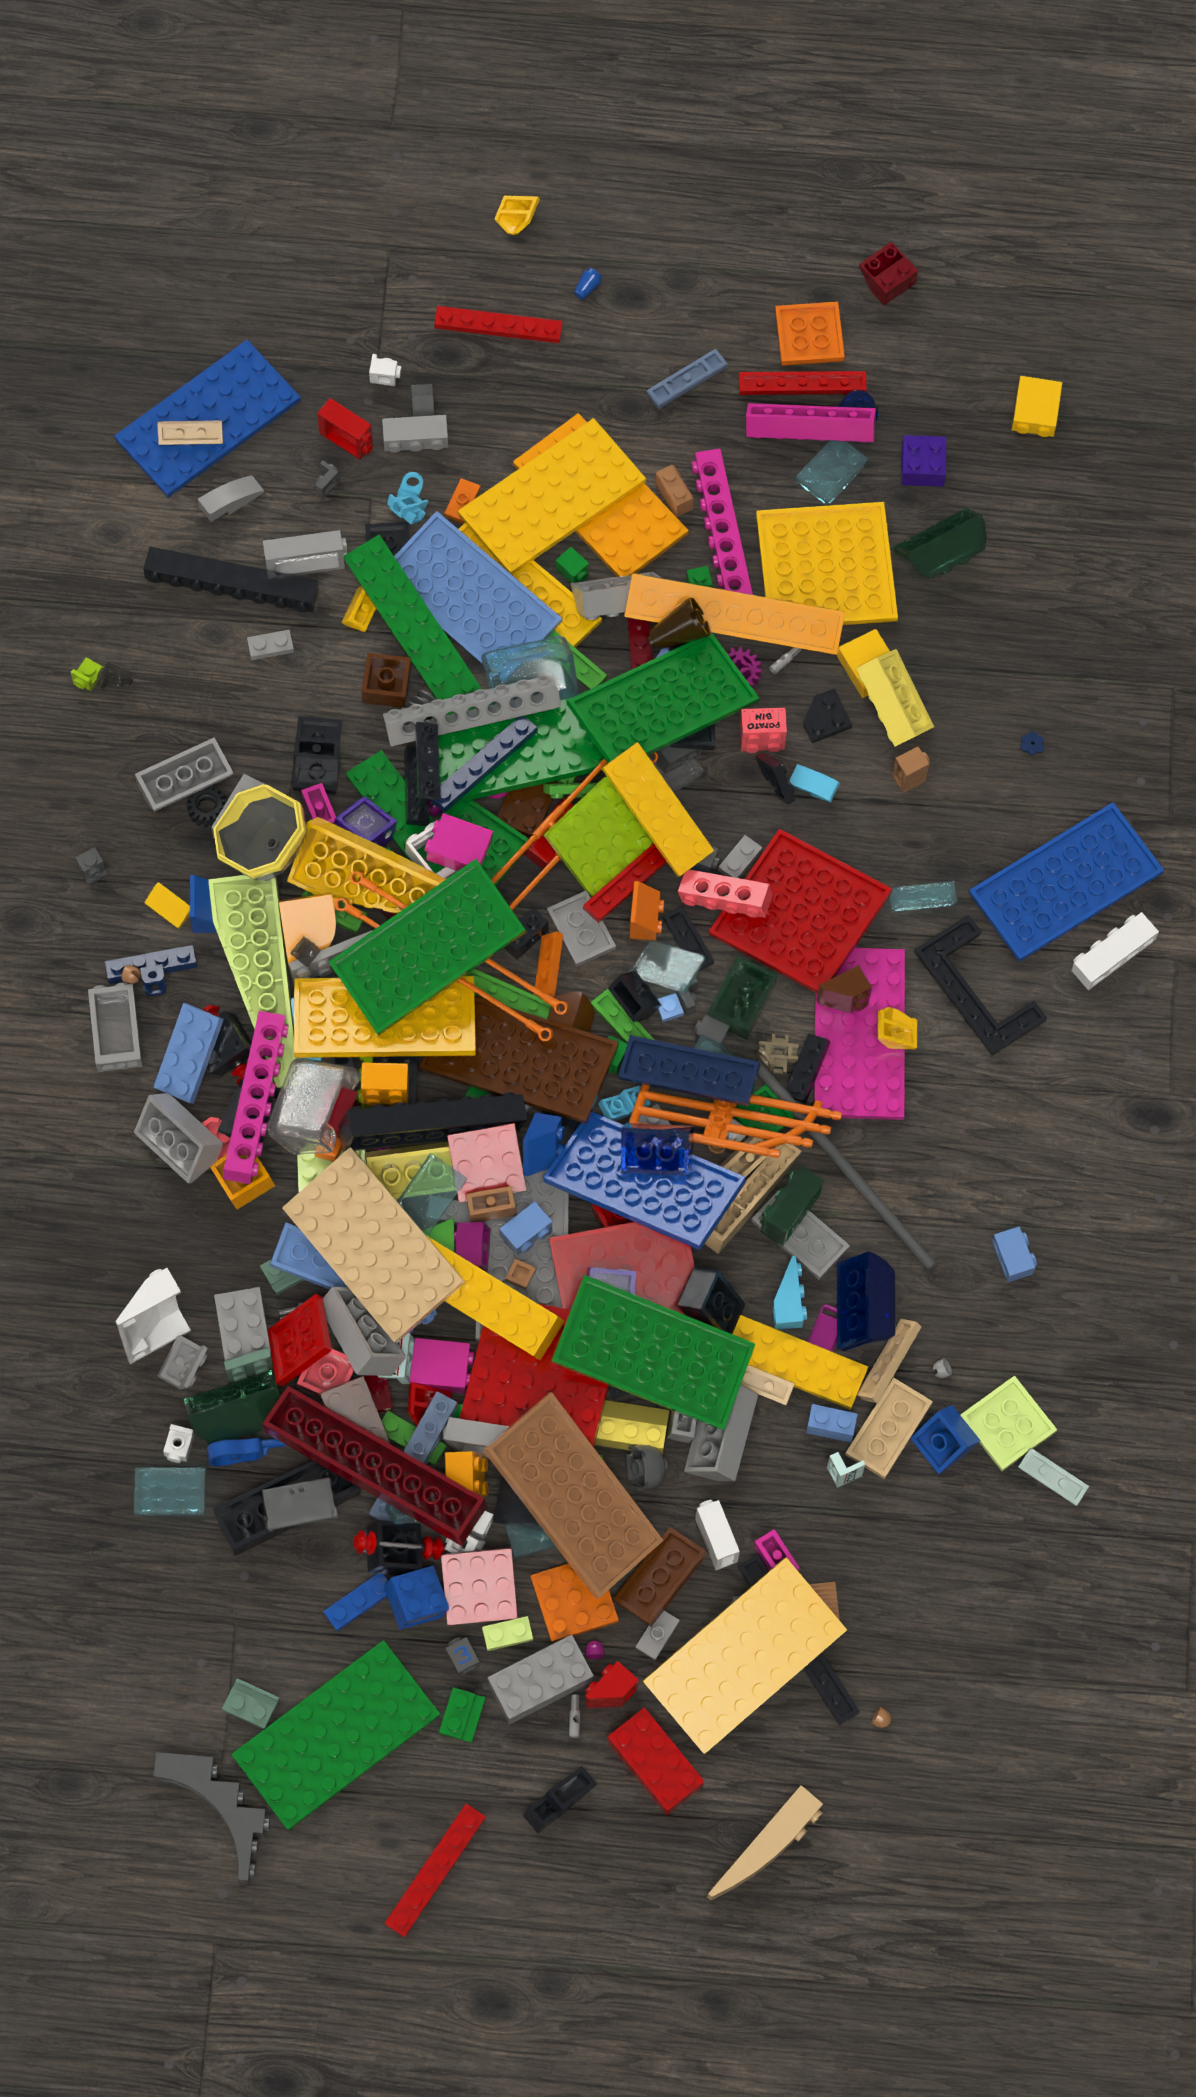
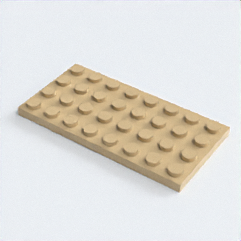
M351 1147L282 1207L396 1344L465 1283L463 1278Z

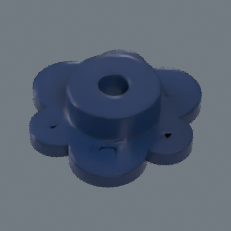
M1031 731L1028 733V736H1022L1020 748L1023 752L1035 755L1036 752L1041 753L1044 751V738L1038 737L1036 732Z

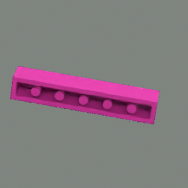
M748 403L746 437L874 442L876 408Z

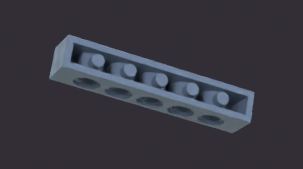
M436 1392L403 1452L427 1465L443 1437V1428L448 1423L449 1417L453 1418L459 1408L458 1403ZM377 1498L369 1515L375 1520L395 1522L401 1511Z

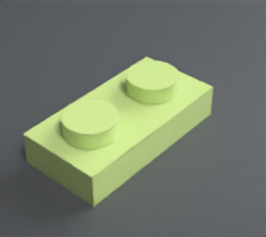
M528 1616L482 1627L487 1651L533 1641Z

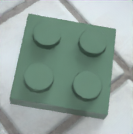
M268 1348L224 1361L229 1382L234 1381V1383L245 1381L247 1376L254 1374L257 1376L267 1374L269 1369H273Z

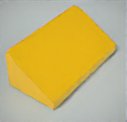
M361 586L356 590L342 623L365 632L376 608Z
M159 882L154 886L144 902L177 929L190 917V906Z

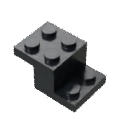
M298 716L293 756L295 765L293 791H301L322 783L326 794L337 793L341 760L342 720Z

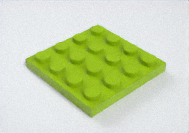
M604 777L543 835L583 889L587 890L590 898L653 844L651 838L607 777Z

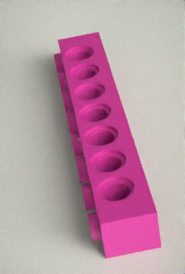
M721 449L695 452V461H691L693 474L697 473L698 480H696L697 492H701L702 495L700 499L701 511L706 513L704 518L705 529L710 531V536L708 537L709 548L714 549L715 555L712 556L713 566L718 568L719 572L716 575L717 585L724 590L753 595ZM712 473L713 476H707L705 474ZM710 492H717L718 494H717V495H711V494H709V493H710ZM719 510L722 513L716 514L713 511ZM723 529V530H725V531H727V532H725V533H720V532H718L717 530ZM723 548H728V549H730L731 551H729V552H724V551H722L721 549H723ZM732 567V568H734L735 570H734V571H728V570H726V568ZM736 586V587H738L739 589H738V590H732V589H730V587Z
M264 1011L258 1012L224 1166V1180L251 1184L252 1176H257L259 1163H255L256 1157H261L263 1143H260V1138L266 1135L268 1123H264L265 1116H270L272 1103H268L269 1097H274L276 1083H273V1079L278 1077L280 1071V1064L277 1063L278 1057H283L285 1044H281L282 1037L287 1038L289 1025L285 1024L286 1015ZM266 1037H273L275 1039L268 1040ZM268 1056L270 1059L265 1060L261 1057ZM258 1076H264V1077H266V1078H265V1079H258L257 1077H258ZM258 1095L262 1098L254 1099L253 1096ZM255 1115L257 1116V1118L250 1119L248 1118V1116ZM251 1135L253 1136V1138L246 1139L244 1138V1136ZM246 1155L249 1158L241 1159L239 1156Z

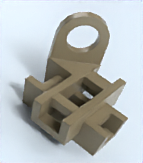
M772 1034L771 1042L759 1041V1050L756 1053V1058L772 1074L786 1075L787 1063H796L798 1060L797 1049L799 1044L788 1043L789 1035H785V1038H775V1034Z

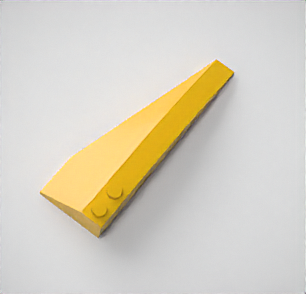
M317 817L307 822V835L300 853L294 859L287 882L315 895L331 892L332 897H337V899L347 898L351 905L357 904L367 908H378L398 914L403 909L376 892L373 893L360 884H353L350 880L351 874L355 871L363 872L367 879L378 885V888L406 906L418 900L446 879L382 846ZM356 874L355 880L359 882L361 877L359 874Z

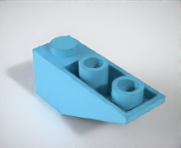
M796 1255L792 1256L773 1302L774 1327L777 1330L802 1328L803 1320H807L806 1306L801 1304V1298H804L803 1284L799 1285L798 1276H802L801 1263L796 1262Z

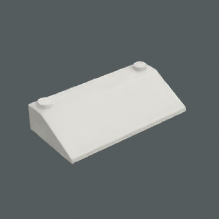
M168 1268L152 1272L116 1320L130 1364L176 1340L177 1336H183L191 1332L179 1310L175 1296L181 1293Z

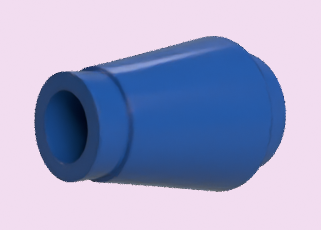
M588 268L587 271L584 270L573 292L574 295L584 300L601 284L602 276L593 268Z

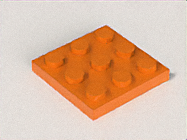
M838 302L775 306L781 366L844 361L845 355Z
M569 1563L530 1575L551 1643L558 1642L570 1635L577 1636L619 1622L609 1590L600 1598L595 1599Z

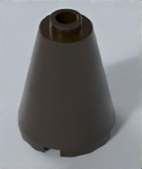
M693 597L685 599L650 630L648 639L654 648L657 647L660 650L703 639L711 635L709 623L704 621L702 616L704 613Z

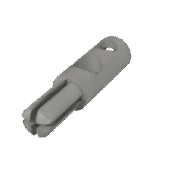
M793 647L788 653L786 652L780 659L774 662L769 667V670L774 675L777 674L786 664L793 660V657L802 651V648Z
M576 1694L571 1695L569 1737L571 1738L580 1737L579 1695Z

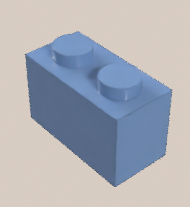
M534 1201L499 1229V1234L516 1255H519L521 1252H528L534 1246L533 1243L539 1238L542 1240L551 1233L552 1220Z
M1020 1226L994 1234L992 1244L1007 1283L1033 1275L1037 1261L1034 1254L1028 1250V1237L1025 1232L1022 1233Z
M812 1404L806 1433L851 1443L857 1413Z

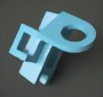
M416 472L407 473L403 477L397 497L390 494L387 503L400 518L403 517L410 524L423 520L426 514L424 510L429 502L427 499L422 501L419 498L423 486V478ZM415 477L419 480V483L416 486H410L407 484V480Z

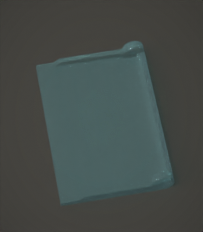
M651 940L643 950L634 968H630L629 972L637 971L643 981L686 993L706 957Z
M430 1153L397 1202L419 1228L429 1235L467 1178Z

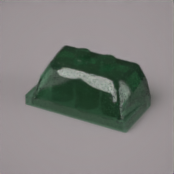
M964 508L892 548L895 555L906 559L914 570L931 579L939 574L943 575L950 572L952 567L957 564L967 563L970 561V557L985 549L987 539L985 521L982 514Z
M272 1370L184 1398V1403L191 1426L197 1435L210 1445L218 1441L235 1440L240 1435L246 1433L254 1434L264 1428L262 1423L279 1400L280 1395Z

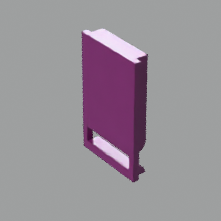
M823 1304L807 1342L833 1352L848 1317L847 1312ZM823 1309H826L845 1318L841 1321L822 1312Z

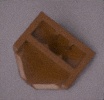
M573 991L554 997L559 1001H566L569 1004V1011L560 1015L551 1006L547 1017L548 1020L582 1031H590L595 1011L586 995ZM560 1003L559 1010L563 1012L565 1006Z

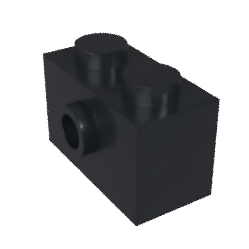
M637 971L620 974L608 987L633 1023L649 1019L661 1006V1003L652 993L650 986L643 981Z

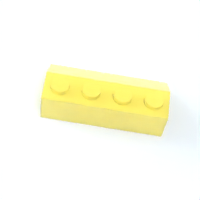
M897 649L857 667L859 678L864 683L869 699L874 703L878 711V717L883 722L888 738L893 742L894 746L934 727Z
M448 1142L365 1152L367 1166L395 1199L456 1191Z
M606 1400L595 1445L630 1450L628 1448L633 1445H650L657 1448L663 1455L670 1410Z

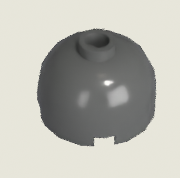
M643 1444L630 1446L628 1449L631 1450V1453L626 1454L625 1467L628 1480L633 1478L635 1486H632V1488L638 1492L657 1487L662 1482L665 1471L668 1468L666 1458L653 1446Z

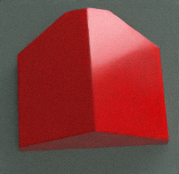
M411 1382L408 1414L416 1427L436 1392L452 1399V1392Z

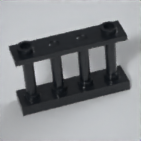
M416 722V747L406 746L404 750L406 824L427 827L429 824V799H440L438 724Z

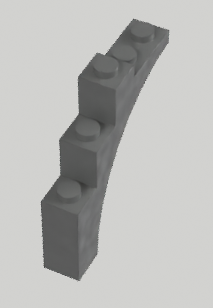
M156 1752L155 1780L176 1784L191 1790L206 1800L220 1814L235 1841L239 1861V1883L249 1884L250 1878L255 1877L256 1864L252 1863V1855L257 1854L258 1839H254V1836L264 1837L265 1831H269L270 1816H266V1810L239 1807V1804L243 1805L244 1790H240L239 1783L213 1781V1778L217 1779L218 1764H215L213 1757Z

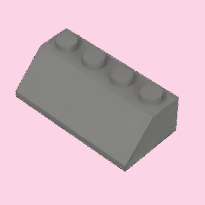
M654 572L640 573L641 575L661 578ZM632 575L571 583L578 613L587 620L598 619L600 615L615 617L619 616V613L625 612Z
M214 737L136 773L135 777L146 803L155 812L233 776L234 773Z
M169 1093L148 1096L134 1130V1133L187 1183L195 1181L216 1163L224 1144Z
M740 1385L723 1431L697 1421L684 1472L715 1481L735 1482L758 1394Z

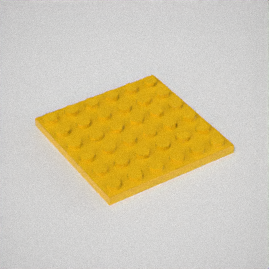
M884 502L756 511L765 597L844 611L843 625L895 622L898 620Z

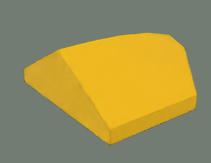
M504 196L495 216V221L507 234H519L531 222L540 200L539 197Z
M891 1007L879 1010L878 1040L888 1049H917V1019L910 1018L900 1010Z

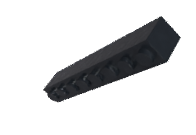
M151 546L149 547L143 568L145 579L153 583L164 582L174 587L184 586L194 591H209L218 596L224 594L238 600L249 599L258 604L269 603L274 604L278 608H294L299 612H313L319 590L318 580Z

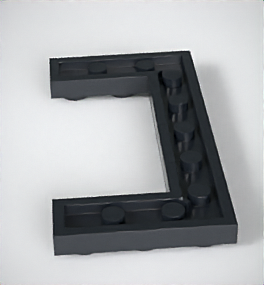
M967 915L917 947L914 953L993 1056L1046 1022L1047 1017L1036 1002L1033 1001L999 1024L995 1021L947 957L979 937L982 933L972 918Z

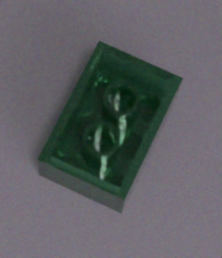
M737 956L708 1011V1016L730 1025L729 1032L748 1040L776 985L778 974Z
M803 1165L798 1171L793 1170L787 1179L788 1184L786 1188L781 1187L774 1197L776 1200L773 1206L768 1205L761 1215L763 1218L760 1221L762 1224L760 1232L781 1247L786 1244L822 1194L825 1180Z

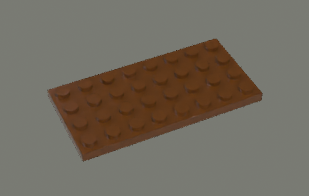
M474 996L475 1056H424L419 1066L420 1071L497 1096L510 1092L515 1093V1095L523 1094L525 1105L587 1124L618 1050L619 1042L511 1008L526 1019H531L542 1027H549L553 1030V1038L549 1041H542L537 1033L527 1028L524 1023L490 1001ZM544 1030L543 1036L548 1038L549 1032Z

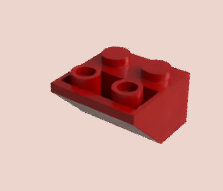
M617 1661L614 1665L610 1663L601 1673L603 1675L598 1683L593 1681L586 1689L585 1706L588 1708L622 1707L638 1690L639 1679L620 1662Z

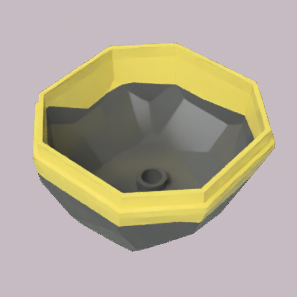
M264 784L237 793L213 828L218 859L238 872L259 881H269L283 873L300 853L307 835L305 812L301 803Z

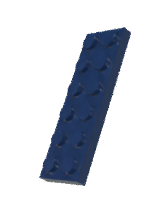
M630 1035L618 1077L624 1081L749 1106L761 1064L758 1061Z

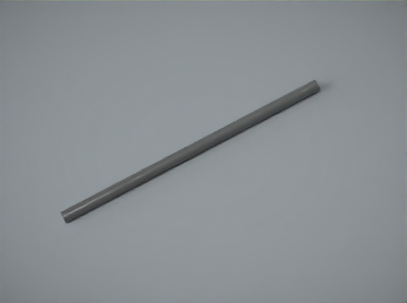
M759 1060L758 1062H760L761 1066L758 1076L779 1100L797 1103ZM790 1111L797 1120L803 1121L807 1114ZM807 1131L927 1270L931 1269L936 1262L826 1135L820 1132Z

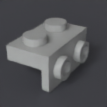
M181 1335L177 1336L157 1376L179 1389L191 1387L196 1380L197 1375L195 1373L198 1367H201L207 1358L205 1353L208 1348L204 1345L199 1346Z

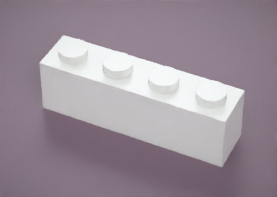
M1142 912L1136 917L1135 915L1130 916L1124 922V926L1120 929L1114 928L1107 935L1108 938L1104 941L1098 940L1091 946V950L1088 953H1081L1073 960L1074 964L1071 971L1088 990L1157 939L1159 931Z

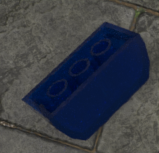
M869 1251L838 1262L837 1349L846 1351L864 1344L878 1343L894 1337L896 1334L895 1270L886 1260Z

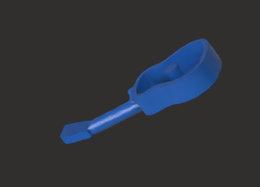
M275 1438L218 1441L207 1447L208 1463L210 1466L219 1467L241 1462L257 1461L263 1456H267L270 1448L287 1445Z

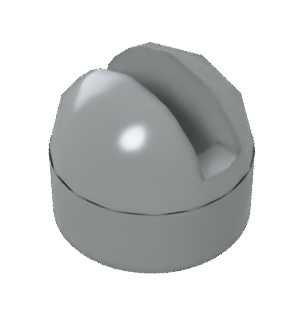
M945 1358L938 1360L934 1364L933 1370H937L938 1373L935 1376L938 1378H946L952 1375L951 1366Z

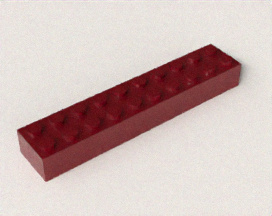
M289 1386L262 1423L266 1434L460 1546L464 1544L487 1508L485 1498Z

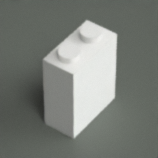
M712 1500L702 1502L699 1505L700 1507L697 1508L695 1520L715 1570L737 1563L740 1551L719 1500L715 1502Z

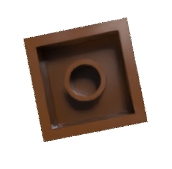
M367 653L362 686V703L405 707L411 675V658Z

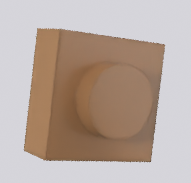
M515 1259L505 1281L527 1290L536 1268Z

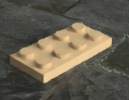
M893 1377L845 1455L857 1463L864 1461L865 1468L885 1479L933 1401Z

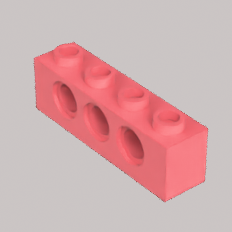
M688 870L684 873L678 889L682 903L688 906L699 905L710 910L720 909L731 914L742 913L753 918L758 916L766 917L773 896L770 885L767 883L695 870Z

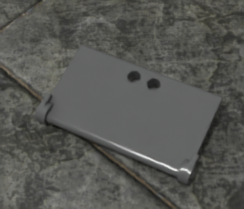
M329 1477L262 1490L269 1532L275 1529L338 1518Z

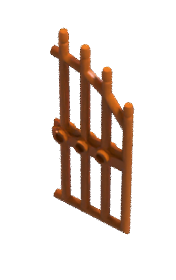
M642 1084L627 1129L779 1158L781 1151L773 1147L786 1143L812 1147L813 1140L798 1136L805 1131L830 1134L831 1127L813 1123L817 1116L841 1120L842 1113L822 1108L823 1103L821 1101H815L813 1106L752 1095L751 1104L808 1114L801 1121L736 1108L737 1104L714 1100V1103L652 1092L649 1091L650 1086ZM646 1100L708 1111L710 1115L706 1119L644 1107ZM643 1115L705 1127L704 1134H697L638 1121L640 1116ZM733 1117L793 1129L783 1134L732 1124L731 1122ZM728 1132L766 1140L756 1144L728 1140L726 1137Z

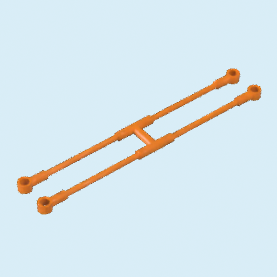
M656 752L651 754L655 758L652 761L653 764H655L658 759V754ZM605 758L572 794L553 810L532 833L529 840L491 879L494 884L536 839H539L555 824V821L563 814L564 809L602 770L601 768L608 763ZM557 853L550 863L509 905L512 910L559 860H562Z
M355 871L351 874L350 880L353 884H360L371 892H376L401 909L408 907L378 888V885L367 879L363 872ZM356 874H359L361 877L359 882L355 880ZM347 898L336 900L335 907L338 911H346L375 929L380 926L363 915L362 911L352 906ZM342 900L345 902L344 908L340 907V902ZM490 958L485 961L541 997V1000L552 1006L557 1014L561 1015L569 1011V1004L566 1001H559L548 993H543ZM463 977L456 981L524 1023L527 1028L537 1033L542 1041H549L553 1038L554 1032L551 1028H544L533 1020L526 1019ZM560 1003L565 1006L563 1012L559 1010ZM544 1030L549 1032L548 1038L543 1036Z

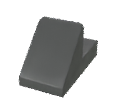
M432 384L411 385L413 417L434 416Z

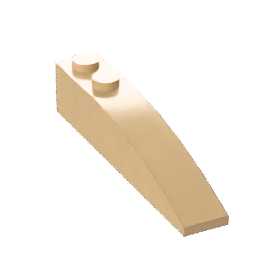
M787 1143L776 1146L774 1149L781 1151L780 1157L773 1158L767 1156L746 1180L745 1185L705 1242V1245L719 1254L782 1179L801 1154V1150Z
M801 1785L708 1893L707 1898L713 1900L741 1885L773 1862L795 1839L799 1842L806 1834L807 1830L805 1827L811 1821L814 1824L823 1814L820 1811L823 1803Z

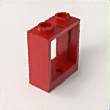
M330 398L317 413L319 434L361 460L364 455H368L373 449L372 425Z

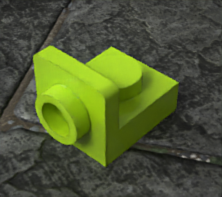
M86 657L77 670L73 669L71 671L72 681L78 688H86L91 691L105 672V668Z

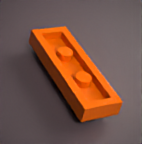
M559 932L542 935L535 988L553 997L557 988L563 934Z

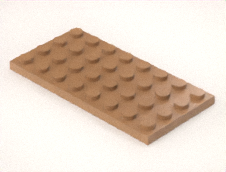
M552 1392L543 1397L483 1449L595 1599L603 1596L663 1541Z

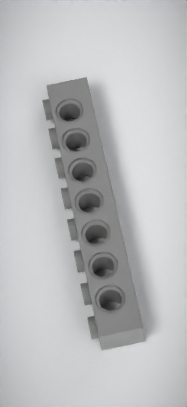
M544 674L535 679H522L513 684H501L487 690L479 689L474 693L458 694L444 700L436 699L431 703L423 705L415 704L401 710L393 709L388 713H384L383 718L390 746L416 741V722L438 724V735H443L561 707V702L554 675ZM534 692H540L537 695H532ZM491 702H497L495 705H489ZM470 707H476L473 710H468ZM448 712H454L452 715H446ZM430 716L433 717V718L430 719V720H425L427 717H430ZM408 721H411V722H412V723L409 724V725H403L404 723H406V722H408Z

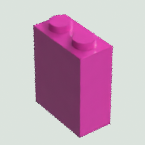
M443 813L441 819H436L432 832L435 834L433 839L428 838L424 849L427 852L426 860L455 871H459L475 859L482 866L492 841L493 831Z
M415 1338L410 1383L414 1382L451 1391L452 1393L465 1394L471 1373H468V1365H473L474 1351H470V1343Z

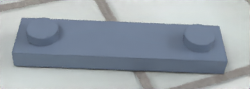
M714 349L646 390V394L654 405L660 409L728 368V363L717 349Z

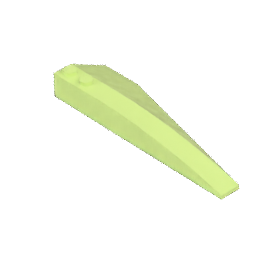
M246 875L209 879L213 923L254 1029L259 1011L286 1015L285 1024H288L289 1028L287 1038L282 1037L281 1044H285L283 1057H278L277 1063L280 1064V1071L278 1077H274L277 1088L300 1086L297 1058H294V1024L285 942L278 903L280 899L277 877L269 881L254 880ZM266 1037L268 1040L275 1039L273 1037Z

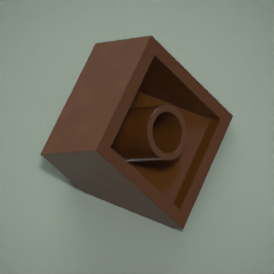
M858 965L819 986L817 1002L819 1005L847 1013L855 1010L858 1012L868 1006L872 986Z

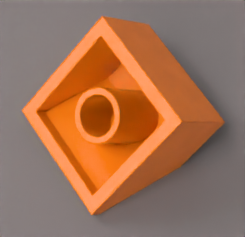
M634 881L629 939L656 941L657 933L661 934L662 920H658V914L663 913L664 900H660V891L639 881Z

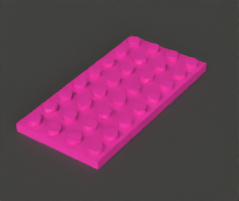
M854 948L836 976L859 965L872 986L870 1000L865 1009L847 1013L819 1005L817 1002L818 994L815 993V1035L828 1039L830 1045L814 1083V1102L821 1101L823 1103L822 1108L841 1112L842 1118L904 1120L905 1049H888L878 1040V1011L891 1007L905 1014V949Z

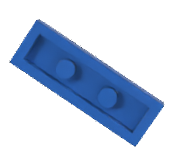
M376 1574L323 1611L337 1632L387 1598L384 1589L388 1582L384 1574Z

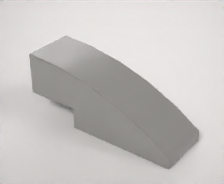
M251 475L231 481L198 498V505L210 522L225 513L232 514L263 494L264 490Z

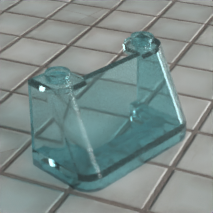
M555 636L491 650L481 656L488 689L495 688L501 684H513L522 679L530 680L538 678L540 675L553 674L557 682L560 700L579 695L573 653L564 637ZM534 692L532 695H537L540 692Z

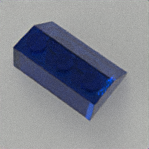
M626 1123L621 1127V1173L689 1176L693 1153L694 1126Z

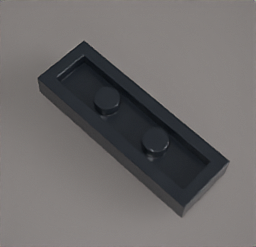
M683 906L663 915L664 922L694 974L714 964V959Z
M808 1033L786 1088V1091L794 1100L807 1103L830 1045L828 1039Z

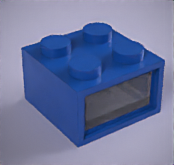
M434 1566L392 1577L384 1586L400 1630L440 1619L450 1609Z

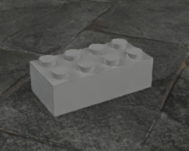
M332 1287L323 1298L326 1320L350 1361L353 1370L357 1375L392 1376L406 1358L398 1343L396 1344L348 1287Z
M570 1635L489 1676L488 1684L510 1725L592 1683L594 1676L576 1641Z

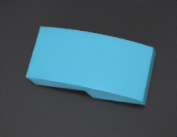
M798 764L789 780L793 788L808 792L813 797L828 802L832 801L840 784L833 778Z
M641 1085L623 1090L620 1095L602 1099L598 1105L604 1117L616 1121L630 1116ZM646 1100L644 1107H649L651 1103L649 1100Z

